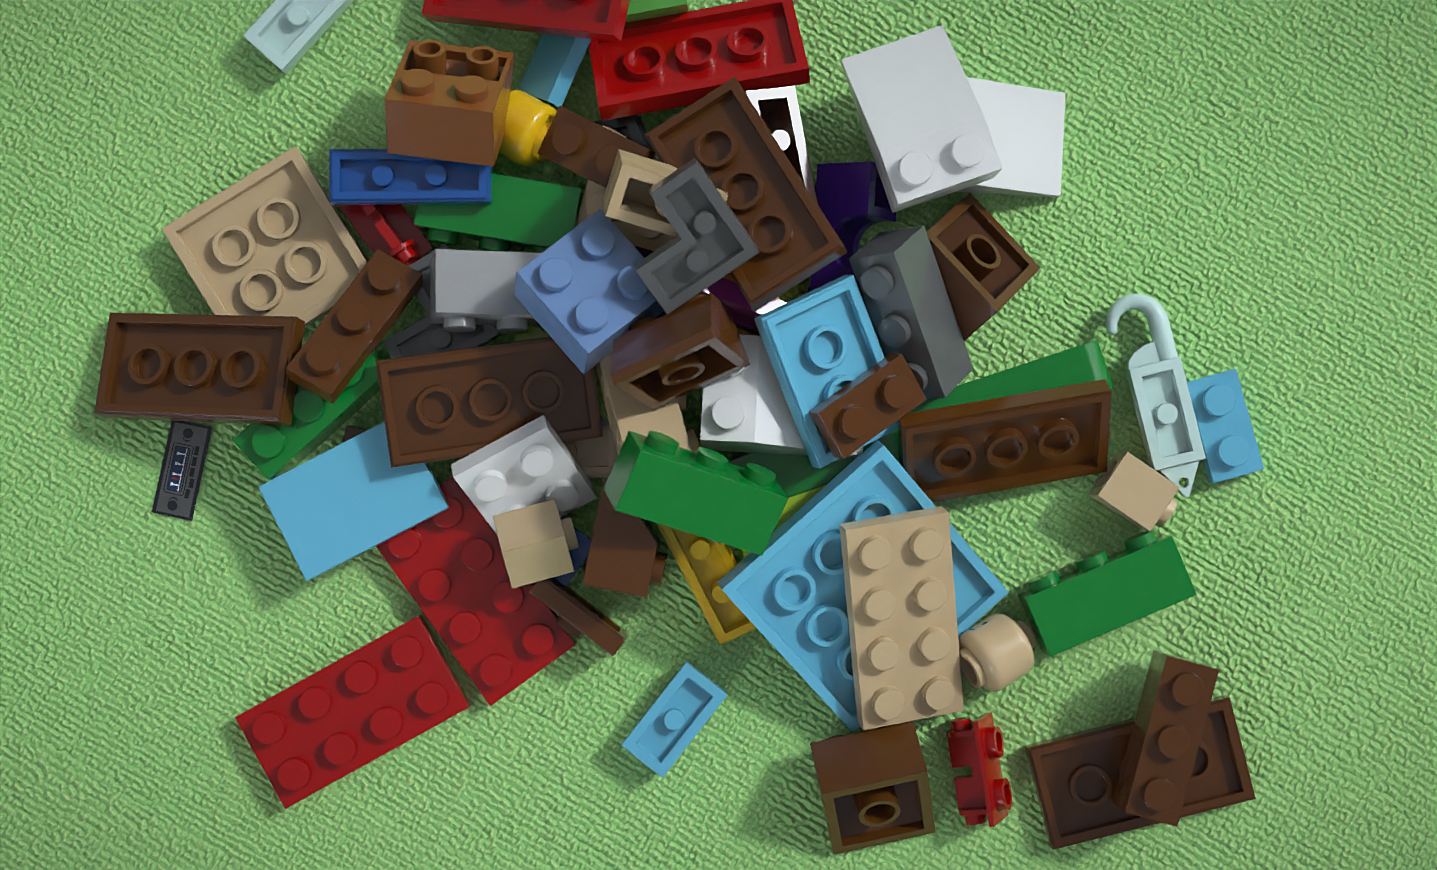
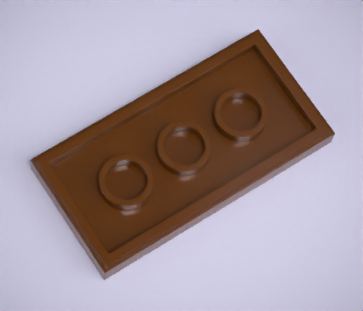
M733 77L645 134L646 139L662 163L669 164L678 169L695 157L715 187L728 194L726 203L759 250L758 254L730 272L753 311H756L847 253L843 243L736 77Z
M110 312L94 414L103 418L291 425L297 383L288 379L286 367L302 348L305 321L291 316Z
M550 336L376 360L391 468L466 457L542 415L546 417L563 443L603 437L594 367L583 374Z
M1106 379L907 413L898 420L899 464L933 503L1107 472L1112 390Z
M1226 695L1211 699L1180 818L1256 799L1231 700ZM1135 718L1024 745L1046 834L1052 850L1162 823L1125 813L1113 803Z

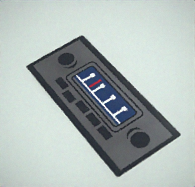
M171 421L152 508L153 513L190 521L193 520L212 427L185 421Z

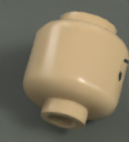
M998 613L989 616L965 631L959 638L961 673L974 688L979 689L983 687L993 692L1002 690L1033 669L1035 659L1033 648L1036 647L1034 634L1027 624L1021 620L1015 622L1007 615Z

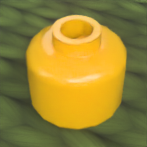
M517 89L510 91L505 133L498 154L526 167L534 166L541 161H548L549 159L537 153L556 115V108L524 91Z

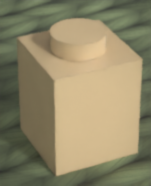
M1126 451L1116 452L1107 466V472L1102 473L1088 495L1137 529L1151 531L1154 525L1159 528L1162 527L1175 511L1178 502L1173 497L1180 487Z
M555 499L493 516L512 589L574 572L569 550L579 548L571 517L560 519Z

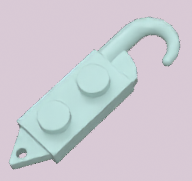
M1141 293L1127 294L1116 300L1109 309L1106 318L1107 332L1109 335L1117 333V322L1120 316L1128 310H1138L1146 316L1152 342L1141 346L1131 354L1127 360L1125 371L1149 466L1179 486L1180 489L1177 492L1182 497H1189L1199 461L1206 457L1181 357L1177 355L1169 319L1163 306L1150 296ZM1181 478H1184L1186 480V485L1184 487H1181L1179 485V480Z

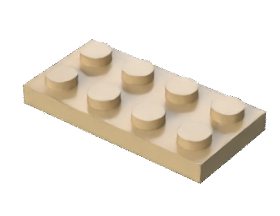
M938 506L839 524L858 724L863 730L964 711L949 512L944 507Z

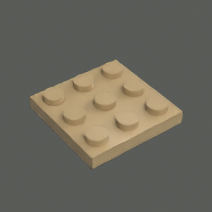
M296 146L161 228L214 315L291 316L305 321L304 328L330 312L368 262V259L337 209L329 203V196L300 149Z

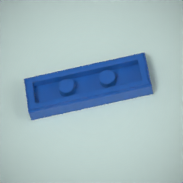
M329 149V203L332 205L492 204V166L390 154L387 152V149Z

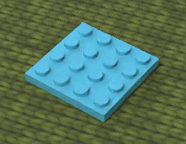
M878 440L773 532L763 556L751 552L717 582L721 590L852 732L860 725L857 722L839 524L936 507L888 449ZM950 524L959 638L1009 592Z

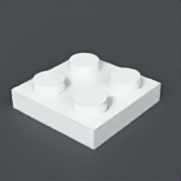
M544 415L451 464L453 478L496 534L494 515L555 499L559 516L562 517L597 498L594 485Z

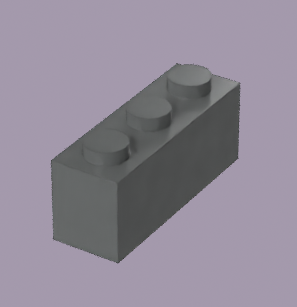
M925 226L880 232L850 257L849 260L884 357L891 353L903 355L926 396V400L946 398L974 368Z

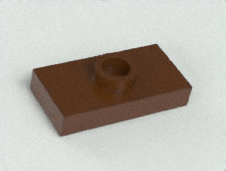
M555 578L538 581L529 591V593L558 614L555 622L563 630L577 639H581L583 635H586L612 656L616 654L629 636L625 629L570 587H565Z

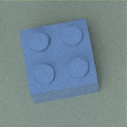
M601 209L516 273L514 296L583 374L612 353L613 339L629 332V328L633 323L644 318L657 317L664 312V309L635 270V264L644 259V257L615 224L605 216Z

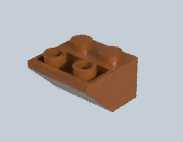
M432 39L422 41L409 40L384 99L387 152L390 154L494 167L505 133L514 68V53L497 51L488 46L472 48L448 45Z

